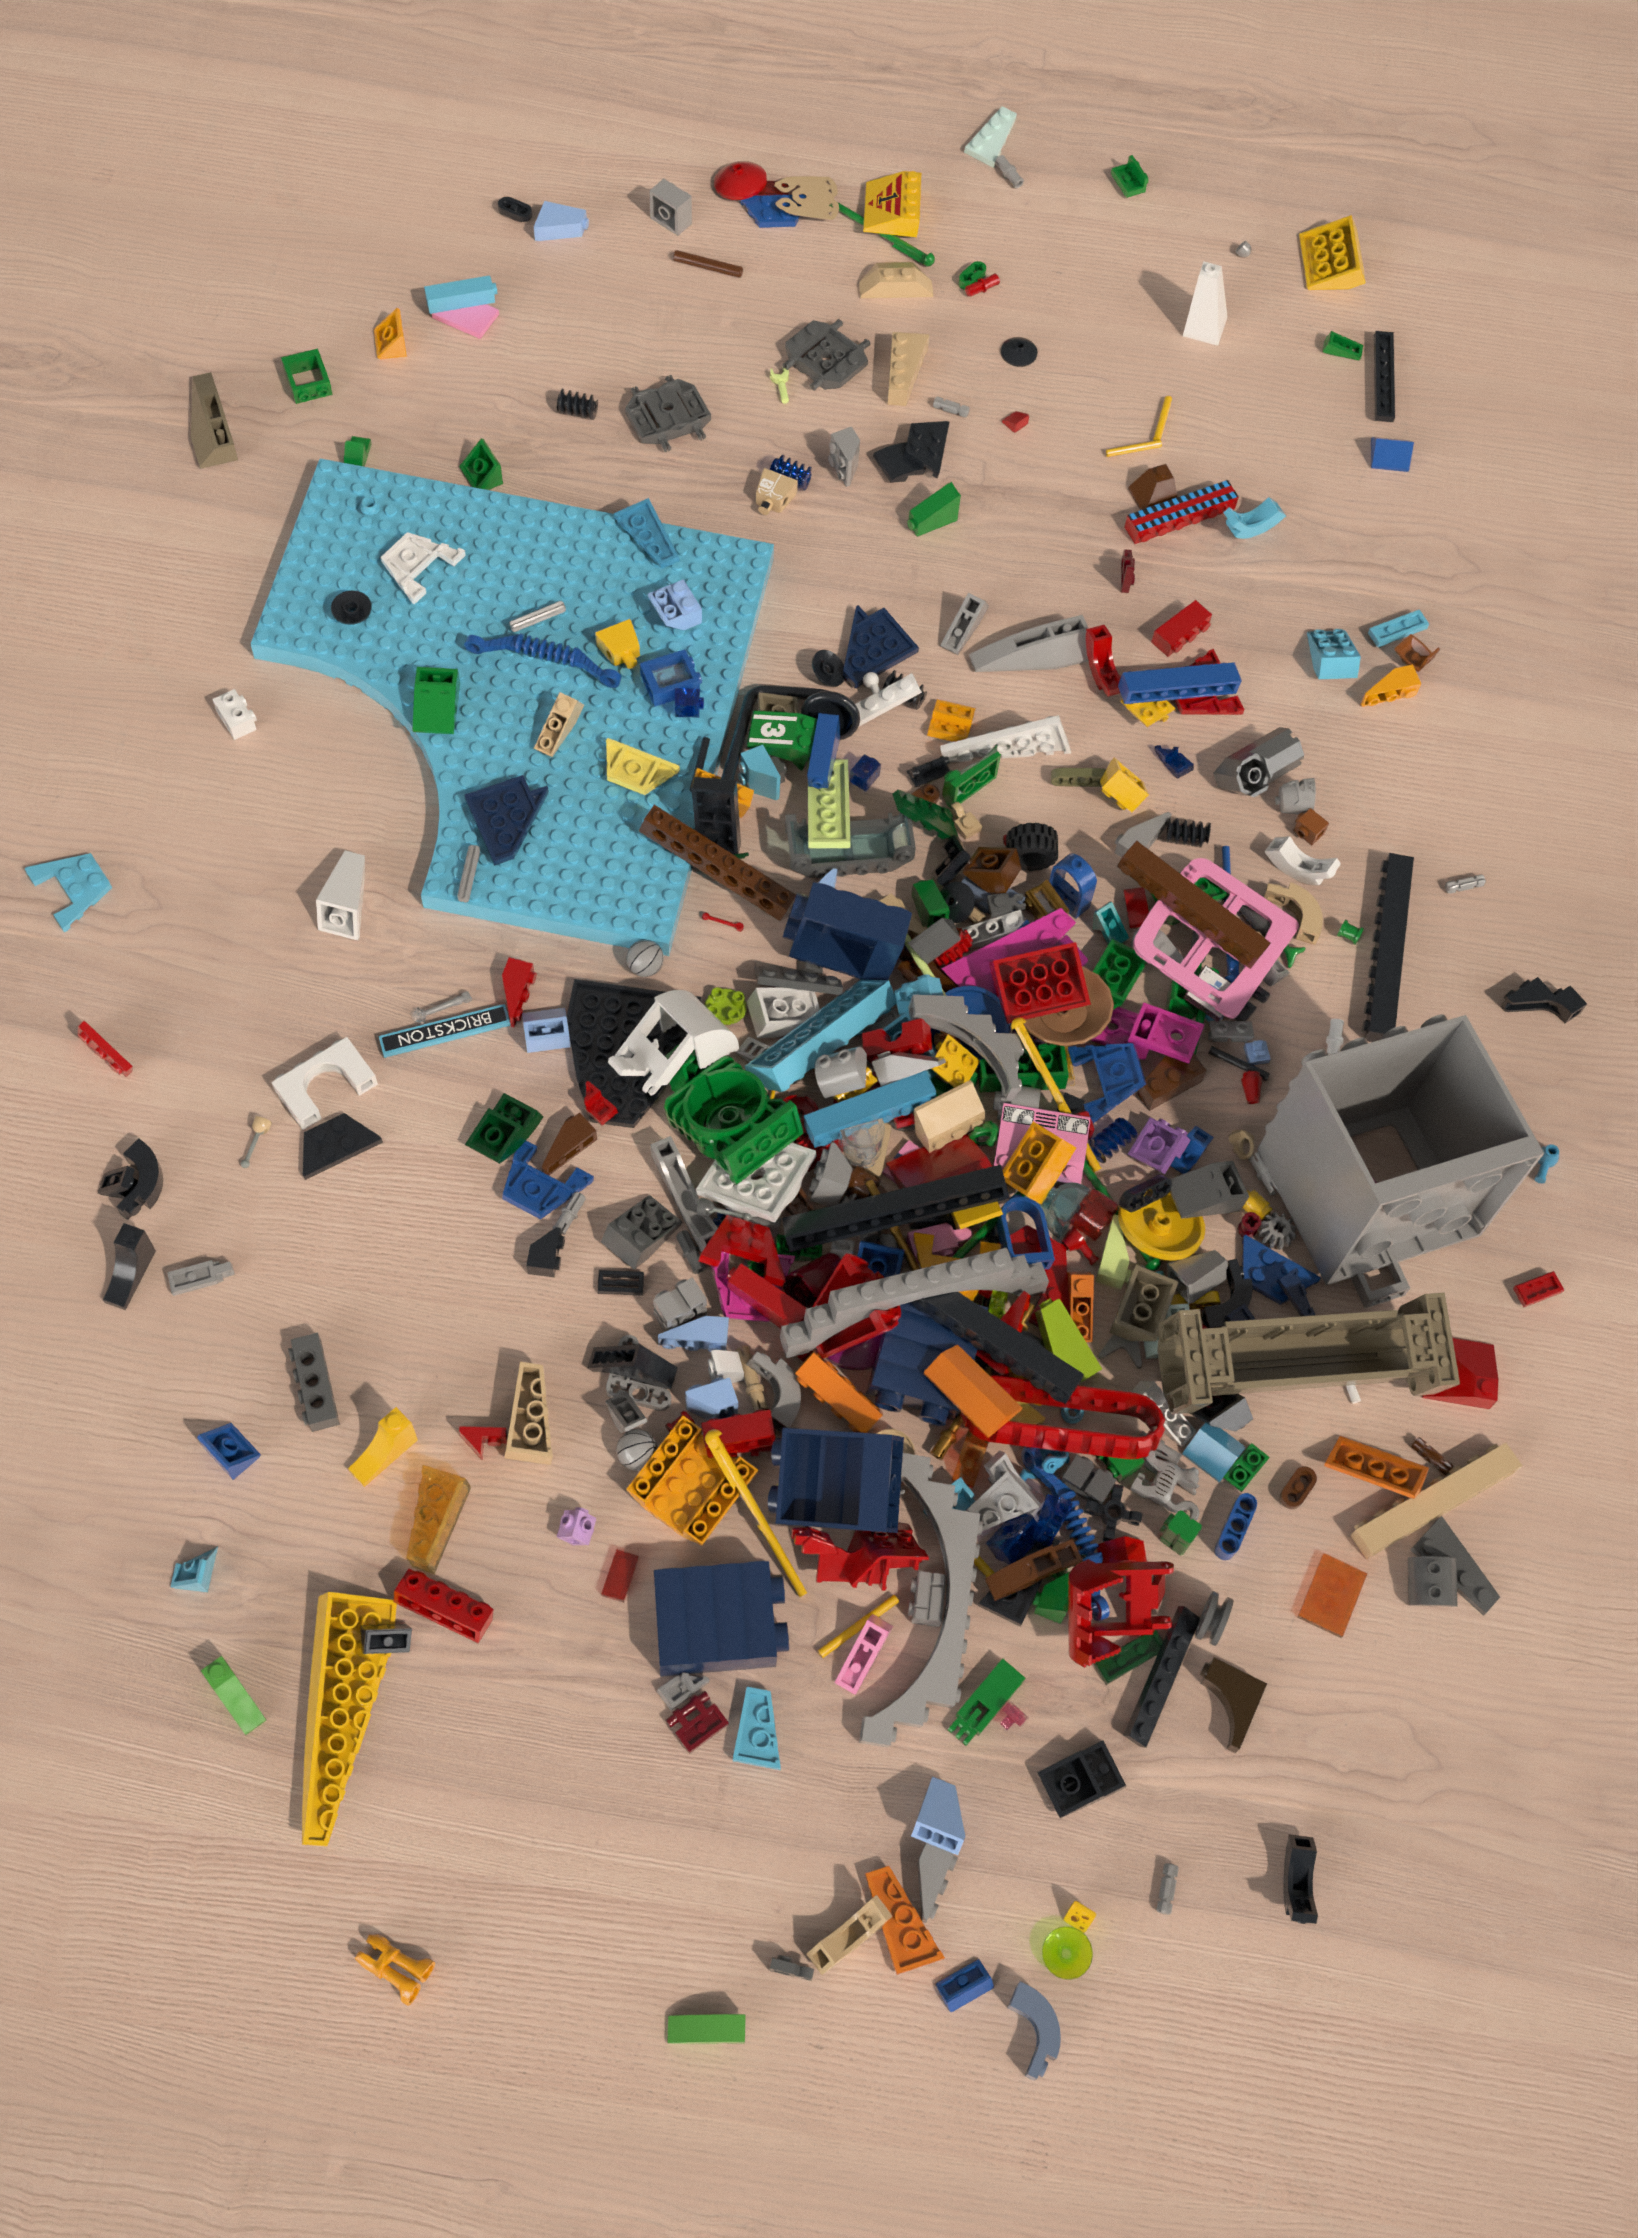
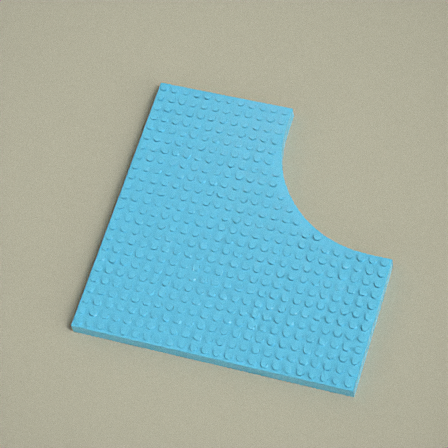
M320 458L252 638L251 648L255 659L319 672L334 679L336 677L340 678L350 686H356L364 694L393 713L394 717L407 728L418 747L421 748L434 776L439 800L438 836L432 861L421 892L423 908L630 948L632 944L639 940H651L660 946L665 956H670L693 866L639 832V829L655 804L695 830L692 792L689 789L703 737L710 739L703 770L717 775L774 560V544L662 523L680 559L679 562L662 569L616 521L612 513ZM366 496L375 497L380 503L379 512L374 515L364 514L360 508L362 499ZM407 532L431 539V542L436 544L444 543L448 544L450 548L465 550L466 556L455 566L437 557L414 579V581L426 588V594L416 604L410 601L381 561V556ZM684 579L702 608V623L686 630L666 626L650 601L648 593ZM354 590L362 592L371 601L372 610L369 617L363 622L354 625H347L337 621L331 612V604L334 598L345 591ZM558 601H562L565 605L566 611L517 632H512L509 622ZM630 619L640 646V656L636 658L638 664L631 669H628L625 663L614 666L597 647L595 632ZM522 633L524 634L525 641L527 636L530 635L532 636V642H534L536 637L540 639V644L546 639L547 646L550 645L551 641H554L555 648H557L559 643L563 644V650H565L567 645H570L571 652L575 647H578L602 670H615L622 678L617 688H610L603 685L585 669L571 667L570 660L566 665H563L562 658L559 663H555V656H553L551 661H547V654H545L543 659L539 658V652L536 657H532L531 650L528 655H524V648H522L520 654L507 649L474 654L465 648L464 643L469 635H476L484 641ZM685 649L688 656H692L694 660L695 671L701 675L700 693L654 707L641 679L639 663ZM684 665L653 674L659 688L690 679ZM417 667L458 669L460 690L454 734L412 731L414 685ZM559 692L578 700L584 704V707L576 724L554 756L551 757L534 749V746ZM610 738L680 766V771L646 795L607 781L606 739ZM521 775L524 776L530 791L548 786L549 793L515 858L494 866L464 795ZM470 845H477L480 848V854L470 898L466 903L460 902L457 895L468 847Z

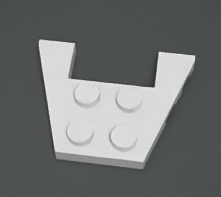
M407 532L381 556V561L410 601L416 604L426 594V588L414 581V579L437 557L455 566L466 554L465 550L461 548L456 550L450 548L448 544H436L431 542V539Z

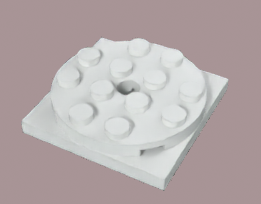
M791 1143L737 1185L730 1180L729 1174L717 1164L715 1159L696 1188L697 1195L722 1203L723 1206L732 1212L749 1213L751 1217L758 1216L776 1222L783 1209L798 1194L802 1179L817 1156L816 1151ZM763 1176L761 1179L753 1180L754 1177Z

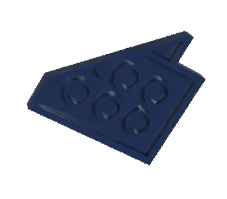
M857 605L843 676L855 689L864 684L863 677L866 673L874 672L879 675L918 653L919 647L885 608L868 616Z

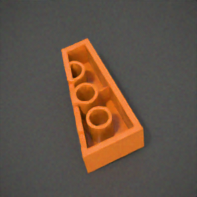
M815 1348L797 1368L795 1374L798 1377L796 1380L805 1388L810 1386L815 1391L813 1395L824 1404L826 1401L832 1406L831 1411L839 1419L844 1417L850 1422L848 1427L853 1432L867 1433L883 1416V1411L876 1407L861 1391L857 1392L855 1390L856 1387L847 1377L837 1374L838 1370L830 1361H823Z

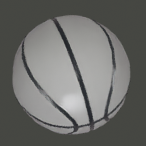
M639 940L629 948L626 960L629 969L634 974L640 977H649L658 973L662 968L664 954L660 946L654 941Z
M634 1429L627 1431L618 1441L616 1448L617 1457L623 1466L638 1471L644 1467L658 1446L655 1438L649 1432Z

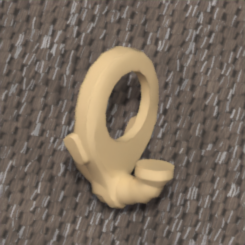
M1233 1130L1229 1134V1142L1234 1145L1233 1153L1237 1154L1242 1160L1249 1159L1254 1150V1136L1245 1130ZM1244 1140L1250 1143L1248 1154H1245L1243 1151Z

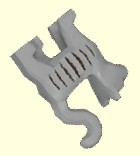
M1150 1451L1144 1466L1156 1474L1154 1480L1148 1481L1144 1474L1139 1473L1130 1490L1143 1498L1151 1499L1155 1504L1164 1506L1170 1512L1177 1513L1180 1510H1189L1190 1520H1197L1199 1509L1192 1501H1181L1174 1504L1171 1501V1497L1176 1484L1182 1486L1192 1495H1196V1488L1199 1487L1198 1469L1195 1467L1182 1469L1173 1462L1156 1458L1155 1452Z

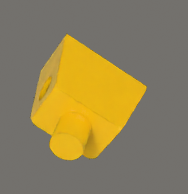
M630 619L595 632L597 647L614 666L625 663L626 667L631 669L638 664L636 658L640 656V646Z

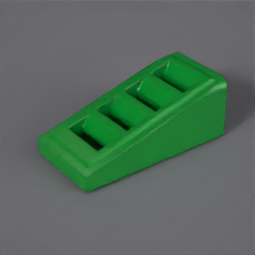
M1330 331L1324 340L1322 352L1360 360L1364 345Z

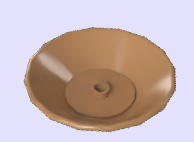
M1082 966L1091 1005L1062 1011L1066 1012L1065 1014L1058 1012L1027 1019L1024 1026L1031 1035L1045 1043L1060 1046L1084 1044L1100 1035L1111 1021L1114 1003L1110 988L1098 974Z

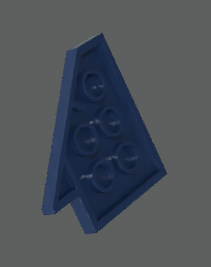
M521 775L464 795L494 866L515 858L549 793L548 786L530 791L524 776Z

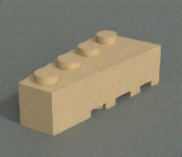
M892 332L887 405H907L913 385L918 377V372L928 351L930 334Z
M520 1362L504 1458L551 1465L553 1456L543 1365Z

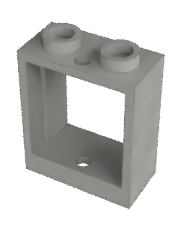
M1391 1247L1386 1250L1392 1262L1391 1265H1388V1268L1396 1284L1371 1291L1363 1273L1350 1277L1364 1308L1405 1296L1410 1289Z

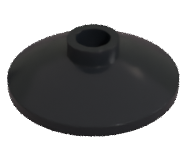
M1023 337L1010 338L1001 347L1002 358L1012 366L1025 367L1032 364L1037 358V347L1032 341Z
M354 590L340 593L331 604L333 617L340 623L347 625L363 622L369 617L372 610L371 601L368 596Z
M819 650L814 654L812 668L816 677L829 687L841 685L845 677L843 676L844 665L840 658L829 650Z
M951 882L942 888L940 893L950 910L948 919H951L953 923L965 921L971 915L975 906V897L972 889L962 882Z

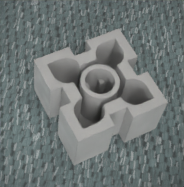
M693 1277L688 1280L683 1279L675 1285L676 1289L671 1292L663 1290L653 1299L654 1316L664 1332L707 1315V1308L705 1307L707 1306V1299Z

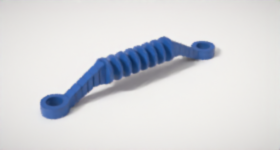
M522 633L484 641L476 635H469L464 643L465 648L474 654L504 649L520 654L522 648H524V655H528L531 650L532 657H536L539 652V658L543 659L545 654H547V661H551L553 656H555V663H559L562 658L563 665H566L570 660L571 667L585 669L603 685L610 688H617L622 678L615 670H602L578 647H575L571 652L570 645H567L565 650H563L562 643H559L557 648H555L554 641H551L550 645L547 646L546 639L540 644L538 637L532 642V636L530 635L527 636L525 641L524 634Z
M1023 1448L1021 1456L1024 1466L1050 1489L1055 1504H1063L1058 1509V1512L1067 1513L1061 1519L1062 1521H1070L1065 1528L1066 1530L1074 1529L1069 1537L1070 1539L1078 1538L1074 1543L1076 1547H1082L1079 1553L1081 1556H1086L1082 1560L1089 1559L1095 1563H1102V1552L1094 1553L1099 1547L1098 1543L1090 1544L1095 1539V1536L1086 1535L1091 1530V1527L1082 1526L1087 1522V1518H1079L1083 1514V1510H1075L1080 1503L1079 1501H1071L1076 1496L1075 1492L1068 1488L1061 1480L1057 1479L1054 1474L1047 1473L1042 1469V1455L1038 1448ZM1100 1590L1091 1593L1092 1618L1095 1621L1107 1619L1110 1613L1109 1605L1106 1599L1100 1595Z

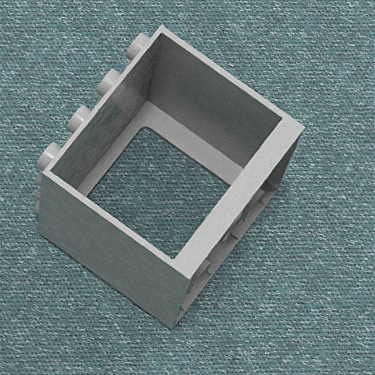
M1444 1014L1431 1017L1421 1025V1028L1408 1032L1405 1026H1398L1386 1032L1381 1037V1040L1368 1043L1367 1039L1362 1037L1343 1046L1341 1052L1328 1055L1326 1050L1320 1049L1306 1055L1301 1060L1302 1068L1298 1076L1288 1084L1290 1090L1286 1098L1277 1104L1278 1112L1275 1118L1265 1126L1266 1134L1257 1149L1326 1285L1391 1265L1392 1262L1386 1251L1390 1247L1397 1261L1400 1262L1481 1236L1544 1154L1467 1016L1464 1015L1448 1020ZM1385 1126H1392L1397 1130L1418 1171L1375 1184L1351 1137Z

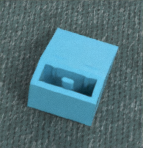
M1317 629L1307 632L1313 668L1318 679L1358 678L1361 656L1346 630L1334 629L1333 631H1324Z

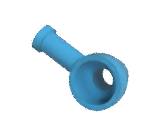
M1553 1144L1542 1147L1544 1154L1538 1161L1540 1168L1534 1179L1538 1183L1543 1184L1546 1182L1548 1169L1555 1166L1559 1160V1149Z

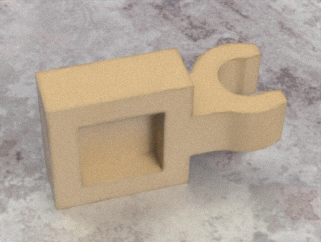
M959 802L951 805L952 810L950 811L956 819L954 821L955 828L965 840L982 830L983 826L971 811L965 814Z

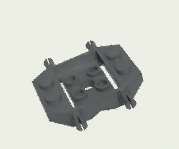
M837 319L833 324L813 320L785 343L789 359L782 366L786 370L793 366L798 371L808 374L814 381L810 384V388L813 391L818 387L824 390L841 388L868 365V359L864 350L871 343L869 340L864 339L860 344H856L839 332L837 329L843 326V322L840 319ZM821 339H825L822 340L821 343L813 350H810L806 356H804L803 358L800 357L810 348H812L816 343H818Z
M672 375L666 376L665 380L667 383L657 389L639 391L637 386H635V389L634 387L631 388L633 397L625 408V413L641 442L661 444L664 452L671 450V446L668 443L669 440L693 432L697 434L699 440H704L706 434L702 429L711 421V413L695 385L681 379L674 380ZM644 403H646L649 407L651 413L653 414L660 428H657L654 424L651 416L649 415L646 407L644 406ZM669 407L672 408V410H665L664 408Z

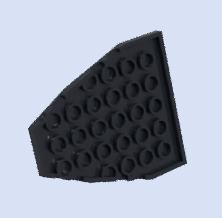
M574 979L567 1012V1023L576 1079L583 1101L586 1097V1082L589 1081L601 1091L605 1099L617 1108L618 1113L605 1124L635 1128L663 1093L667 1085H661L658 1091L651 1096L648 1092L645 1093L642 1090L644 1084L652 1075L650 1071L646 1076H620L608 1061L611 1056H615L654 1004V997L665 992ZM658 1021L646 1038L651 1043L657 1039L659 1043L658 1050L666 1056L677 1045H680L688 1033L679 1024L663 1032L660 1021ZM588 1114L590 1122L598 1123Z

